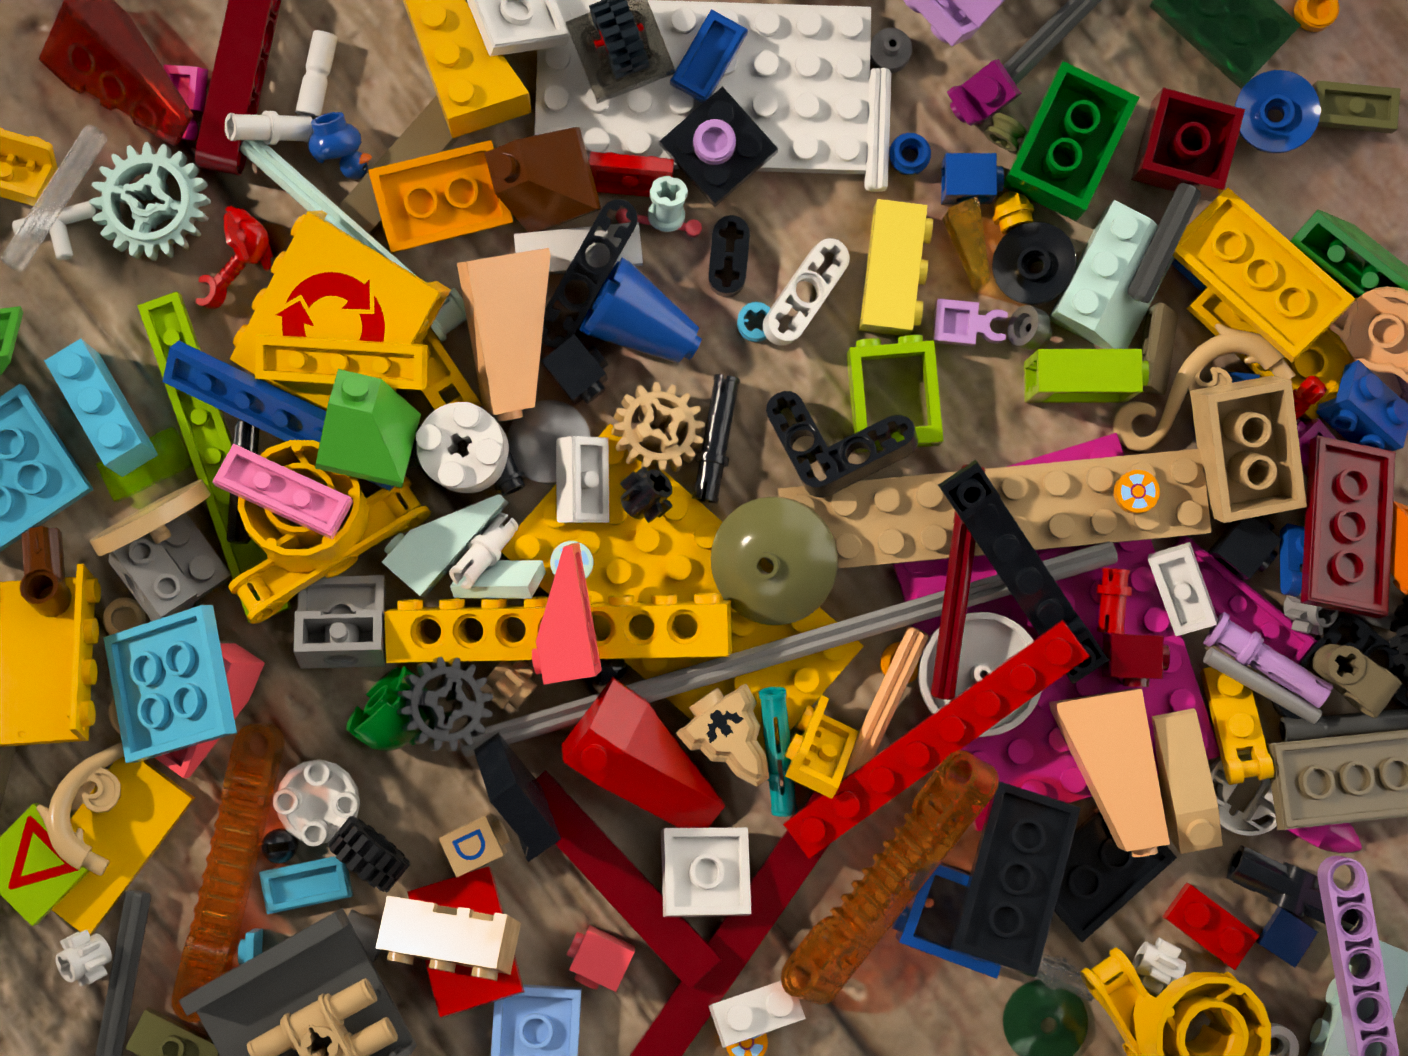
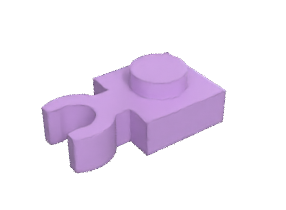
M937 299L935 301L932 340H934V343L973 347L976 344V335H982L989 343H1002L1006 339V334L994 333L990 328V322L992 320L1005 321L1008 318V313L996 309L988 312L986 315H978L979 302Z

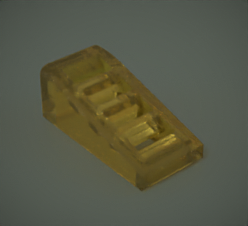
M974 197L949 207L942 220L971 287L977 293L984 290L989 284L990 273L980 202L978 197Z

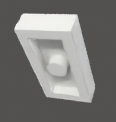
M1188 542L1149 554L1148 562L1175 636L1217 625L1218 618L1191 543Z
M791 977L709 1006L723 1048L806 1019Z

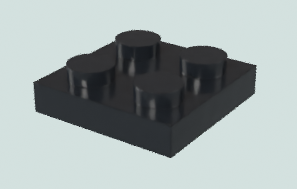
M723 86L659 141L661 148L671 159H674L677 166L714 207L778 153L777 146ZM711 119L722 120L729 124L736 136V146L733 155L729 160L718 165H710L701 161L693 148V137L696 129L700 124Z

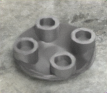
M543 400L535 402V407L522 410L523 417L513 420L507 439L510 453L519 472H524L525 477L533 481L552 485L556 484V440L568 436L590 437V431L583 416L572 406L561 401Z

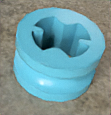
M752 302L742 307L738 314L737 327L743 338L751 342H760L767 338L764 331L758 328L749 331L745 326L748 325L749 320L744 318L749 313L753 316H757L760 313L766 316L770 310L769 306L761 302Z

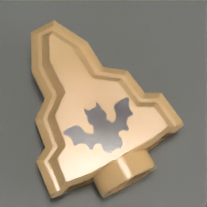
M747 684L740 686L737 690L725 696L717 687L689 707L695 717L676 734L690 750L700 749L711 761L726 762L737 777L756 787L769 779L766 754L757 741L761 727L753 712L757 702Z

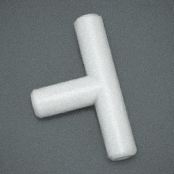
M89 201L14 220L12 228L18 237L49 229L56 258L58 260H68L72 258L73 252L66 224L92 218L98 213V209L92 206Z

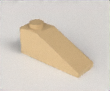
M1193 708L1152 716L1161 798L1169 838L1180 854L1223 846L1219 807L1196 710Z

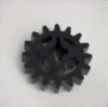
M443 657L433 659V669L425 662L417 665L420 676L406 675L404 680L410 686V689L399 691L397 694L399 698L406 700V707L396 710L397 715H408L409 721L402 727L403 731L416 730L418 733L415 736L414 743L417 745L429 739L430 751H439L443 742L448 752L457 751L458 739L464 746L473 744V738L470 733H484L486 729L479 721L481 718L492 717L493 712L484 708V702L493 699V694H482L480 689L486 684V677L475 680L472 676L476 666L473 664L461 670L460 658H452L447 667ZM442 675L435 689L431 691L422 690L430 679ZM462 684L468 690L471 700L467 699L466 695L461 689ZM446 697V702L452 704V710L444 712V707L437 705L438 698ZM418 708L423 709L429 720L428 726L422 720ZM459 718L468 719L459 730L448 734L449 730L453 727L454 721Z

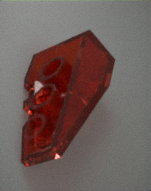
M114 0L63 1L38 60L73 91L79 94L86 91L99 98L102 107L110 111L117 108L128 114L133 123L173 146L179 144L194 115L129 14Z

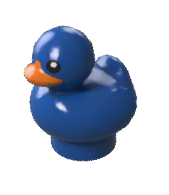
M342 112L327 113L311 121L314 132L309 138L308 146L313 158L319 163H324L325 160L341 157L339 164L342 174L353 180L362 178L367 173L368 162L372 159V156L358 151L362 143L359 130L353 125L346 123Z

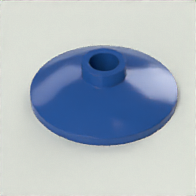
M1272 70L1255 76L1242 88L1235 103V107L1245 109L1239 132L1249 145L1267 153H1285L1302 146L1315 132L1321 114L1319 97L1314 87L1302 76L1286 70ZM1270 110H1279L1283 115V119L1279 122H1273L1268 118V112Z

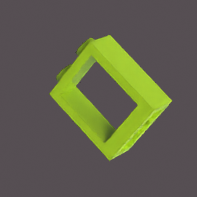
M907 335L898 337V343L881 345V339L870 338L856 341V347L849 348L847 352V365L854 434L867 428L862 361L922 356L928 426L915 427L919 439L917 448L939 446L944 442L934 340L923 341V335ZM899 432L891 435L897 442L904 439V436L900 435ZM879 440L875 441L877 451H883ZM859 448L855 450V453L870 451L864 448Z
M1038 349L1024 361L1025 403H1125L1142 393L1143 386H1147L1149 382V364L1147 360H1142V349Z

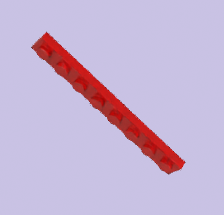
M1061 620L842 779L832 799L825 795H820L787 819L783 825L810 859L1090 657L1088 652L1066 623Z

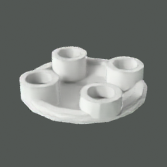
M319 759L302 762L288 771L274 795L273 807L277 811L278 818L286 831L309 846H319L320 844L329 843L350 816L357 818L360 799L358 787L347 771L336 763Z

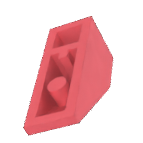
M579 542L563 547L537 635V648L532 649L534 671L537 675L542 674L543 685L594 677L602 671Z
M220 643L235 719L250 700L265 662L236 643ZM219 739L154 758L182 778H190Z

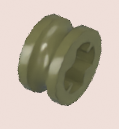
M995 113L991 119L994 125L987 126L984 135L1000 148L1016 151L1019 146L1017 139L1024 138L1027 133L1026 128L1010 116Z

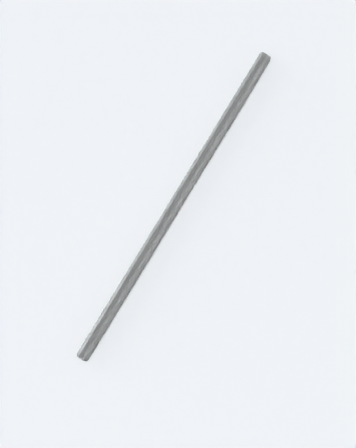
M1108 541L1042 562L1054 580L1058 581L1115 564L1118 561L1115 546L1112 542ZM998 574L970 583L967 607L1008 596L1011 593ZM945 590L730 654L729 657H719L626 686L650 703L941 616ZM599 694L485 727L486 731L482 734L471 732L473 744L464 746L459 741L462 753L466 757L475 755L474 749L498 732L509 745L576 725Z

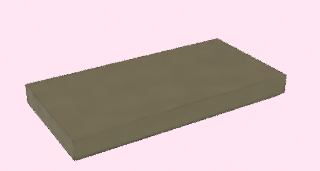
M1408 730L1266 744L1274 766V777L1270 778L1277 830L1408 816Z

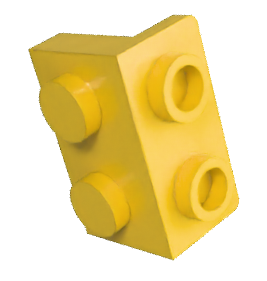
M0 127V197L39 207L58 171L53 146L39 137L24 136Z
M821 695L815 707L812 708L807 705L799 719L796 728L803 732L802 735L795 733L786 751L785 757L791 759L785 777L832 799L841 783L859 731L824 715L823 713L829 698Z

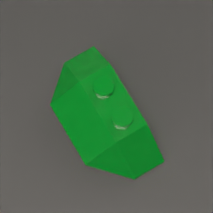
M1317 209L1290 240L1292 244L1355 299L1363 293L1379 287L1389 286L1408 291V266L1352 223Z

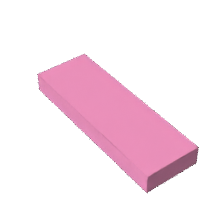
M235 444L232 445L212 481L216 487L332 540L353 503L351 497Z

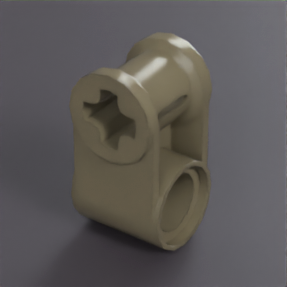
M1327 644L1319 648L1313 657L1315 673L1323 680L1331 683L1333 688L1341 693L1351 705L1374 719L1380 715L1402 685V682L1395 675L1373 662L1352 646ZM1337 656L1341 657L1339 663L1343 666L1341 671H1337L1339 668L1338 663L1335 662Z

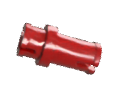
M1102 568V584H1097V593H1101L1097 632L1125 634L1127 596L1132 595V587H1128L1130 570Z

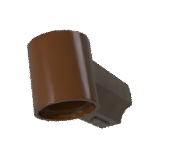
M45 526L28 528L27 532L21 534L24 577L20 582V593L39 614L45 617H56L68 609L72 598L70 589L66 586L62 532L58 528ZM53 586V590L47 597L39 599L40 593L45 588Z

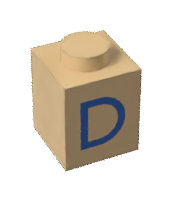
M490 813L439 838L456 878L504 856L508 852L505 844L510 842L500 819L493 821Z

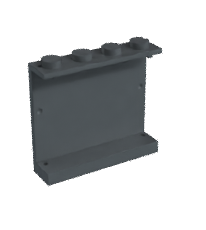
M343 908L179 1000L187 1016L197 1012L220 1056H250L247 1043L280 1025V1019L283 1018L284 1014L297 1012L317 1001L318 996L321 994L329 993L333 996L367 978L376 993L377 1001L344 1019L347 1031L355 1034L388 1017L397 1032L398 1040L370 1056H409L417 1047ZM319 1034L314 1040V1044L317 1047L324 1045L327 1048L332 1042L329 1036L321 1038ZM291 1048L278 1056H299L297 1050L295 1051Z

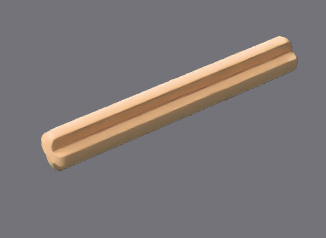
M910 626L906 629L858 733L842 777L843 779L875 756L928 641V634L924 631Z

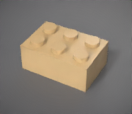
M1271 375L1191 390L1190 396L1197 449H1200L1205 472L1210 517L1226 523L1307 507L1292 381Z

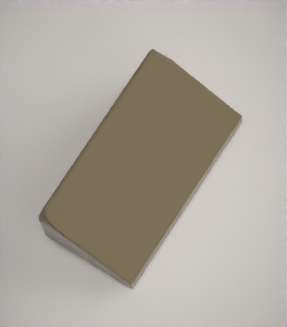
M1157 302L1147 310L1141 343L1142 360H1147L1149 364V382L1147 386H1143V392L1164 395L1167 391L1178 323V314L1165 303Z

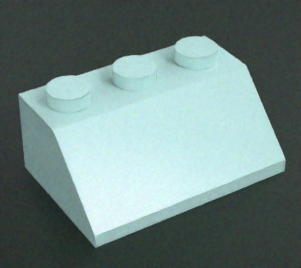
M1113 200L1103 211L1077 262L1076 272L1067 289L1059 296L1049 316L1050 321L1103 349H1127L1174 259L1172 256L1149 303L1137 301L1128 295V288L1158 225L1151 218Z

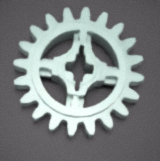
M145 142L141 155L129 145L127 146L128 158L126 160H123L116 154H112L111 157L116 167L113 170L103 166L99 168L100 172L107 178L106 182H92L91 185L102 193V196L89 200L92 206L102 210L92 217L93 221L98 225H107L100 233L102 237L107 240L115 239L113 247L120 252L129 247V255L135 259H139L145 249L147 257L152 261H156L160 248L167 256L172 258L174 257V243L187 250L189 244L185 239V235L189 233L193 236H201L200 231L194 226V222H205L209 219L198 209L200 206H206L211 203V200L206 195L198 193L208 186L203 178H194L199 173V168L194 163L185 165L187 157L180 151L172 156L171 149L165 144L160 146L156 154L154 147L149 142ZM150 172L149 174H145L144 177L136 183L129 184L130 181L138 175ZM168 174L174 176L179 184L181 201L170 197L168 185L166 184ZM156 197L163 204L157 202L155 204L148 203L145 207L137 199L145 201L146 199L153 200ZM120 202L130 206L132 219L135 220L132 230L126 226L122 219ZM173 219L166 227L151 232V229H156L157 225L163 221Z

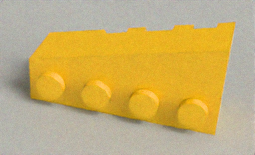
M403 0L452 138L531 113L528 90L503 55L489 56L473 14L465 0Z

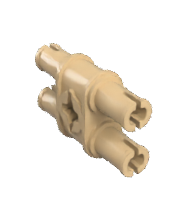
M364 978L333 996L329 993L321 994L318 996L317 1001L297 1012L284 1014L283 1018L280 1019V1025L249 1041L247 1049L250 1056H278L291 1048L295 1051L297 1050L299 1056H370L397 1041L398 1035L388 1017L355 1034L347 1031L344 1019L377 1001V996L371 983L367 978ZM318 1034L321 1038L327 1036L331 1038L332 1042L327 1048L324 1045L317 1047L314 1044Z

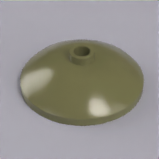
M762 497L741 505L731 512L720 525L711 549V569L721 596L724 600H731V607L736 612L757 623L785 625L809 616L827 599L837 576L838 553L831 531L823 519L811 508L796 500L785 497ZM763 557L772 560L774 564L772 572H766L762 569L761 560Z

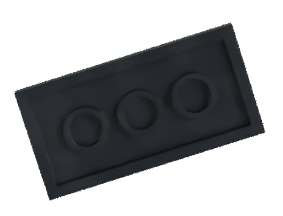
M1000 781L995 783L949 950L1031 977L1037 976L1081 810L1080 807Z

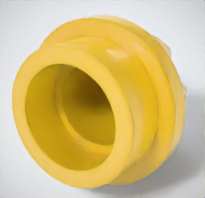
M1005 192L994 204V224L1000 226L1002 234H1007L1019 225L1034 222L1032 218V213L1034 212L1033 204L1029 202L1024 194Z

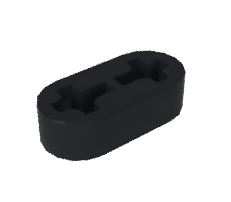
M735 215L724 216L719 219L714 225L712 232L708 273L709 285L712 291L723 297H733L743 289L746 281L750 230L747 223L741 217ZM728 226H735L736 233L743 235V239L735 240L734 253L725 252L726 238L719 237L720 233L727 232ZM725 260L733 261L732 274L739 276V280H732L730 287H723L722 280L715 278V274L723 273Z

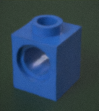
M997 153L945 154L941 162V204H991L997 196V192L1003 191L1004 169L1003 166H997Z

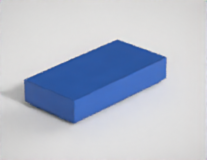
M711 9L670 79V85L704 103L717 88L728 66L746 38L748 29Z

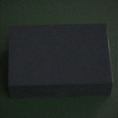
M499 732L475 748L474 753L489 800L518 835L525 858L530 862L561 840L542 786Z

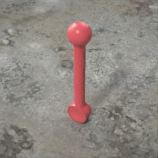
M621 208L616 212V220L620 224L631 222L626 217L628 211L626 208ZM637 215V222L651 225L648 216ZM692 219L687 223H683L677 230L685 231L689 237H697L702 231V225L698 220Z

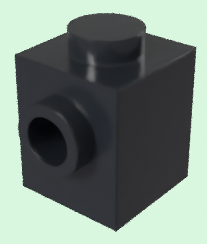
M575 334L541 360L544 367L575 405L582 400L586 404L592 402L606 389L603 383L608 380V377L603 369L608 366L607 361L594 345L586 349Z
M1252 517L1232 521L1208 553L1241 580L1251 579L1257 570L1263 572L1270 566L1278 555L1274 548L1282 539L1272 532L1275 527L1265 517Z

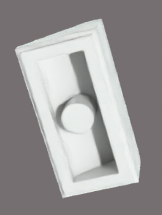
M568 436L556 440L558 523H609L608 438Z

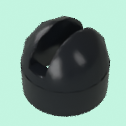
M600 659L602 671L597 674L600 687L606 686L612 677L621 682L627 672L625 659Z
M284 828L272 830L266 834L262 841V853L272 863L280 864L287 862L297 852V838ZM288 842L289 850L269 851L268 844Z

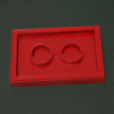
M490 866L465 873L457 878L455 876L407 891L408 897L411 900L436 903L440 906L457 909L458 907L473 909L474 912L490 915L495 913L504 914ZM515 955L511 975L498 973L497 981L471 976L473 968L456 965L455 973L429 968L430 960L425 959L439 1018H445L525 992Z

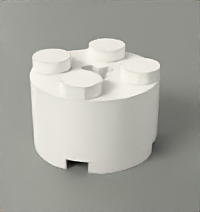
M455 402L439 407L425 419L416 433L417 455L422 468L429 477L449 490L460 493L480 492L493 485L501 477L505 469L509 444L503 428L486 410L470 402ZM461 440L471 443L467 446L469 454L466 457H462L459 453H454L458 450L457 443Z

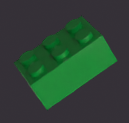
M1062 61L1004 179L1003 187L1013 192L1024 194L1028 199L1077 222L1087 210L1140 97Z

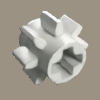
M86 929L60 941L64 950L56 955V965L66 981L72 983L78 980L79 985L82 987L87 983L90 985L107 975L103 966L111 961L112 954L107 941L100 934L90 936Z
M1161 938L1157 939L1155 946L1148 942H1144L1140 946L1132 965L1136 972L1140 974L1139 979L1146 989L1159 995L1163 987L1166 988L1172 981L1183 977L1186 962L1178 958L1181 952L1180 948Z

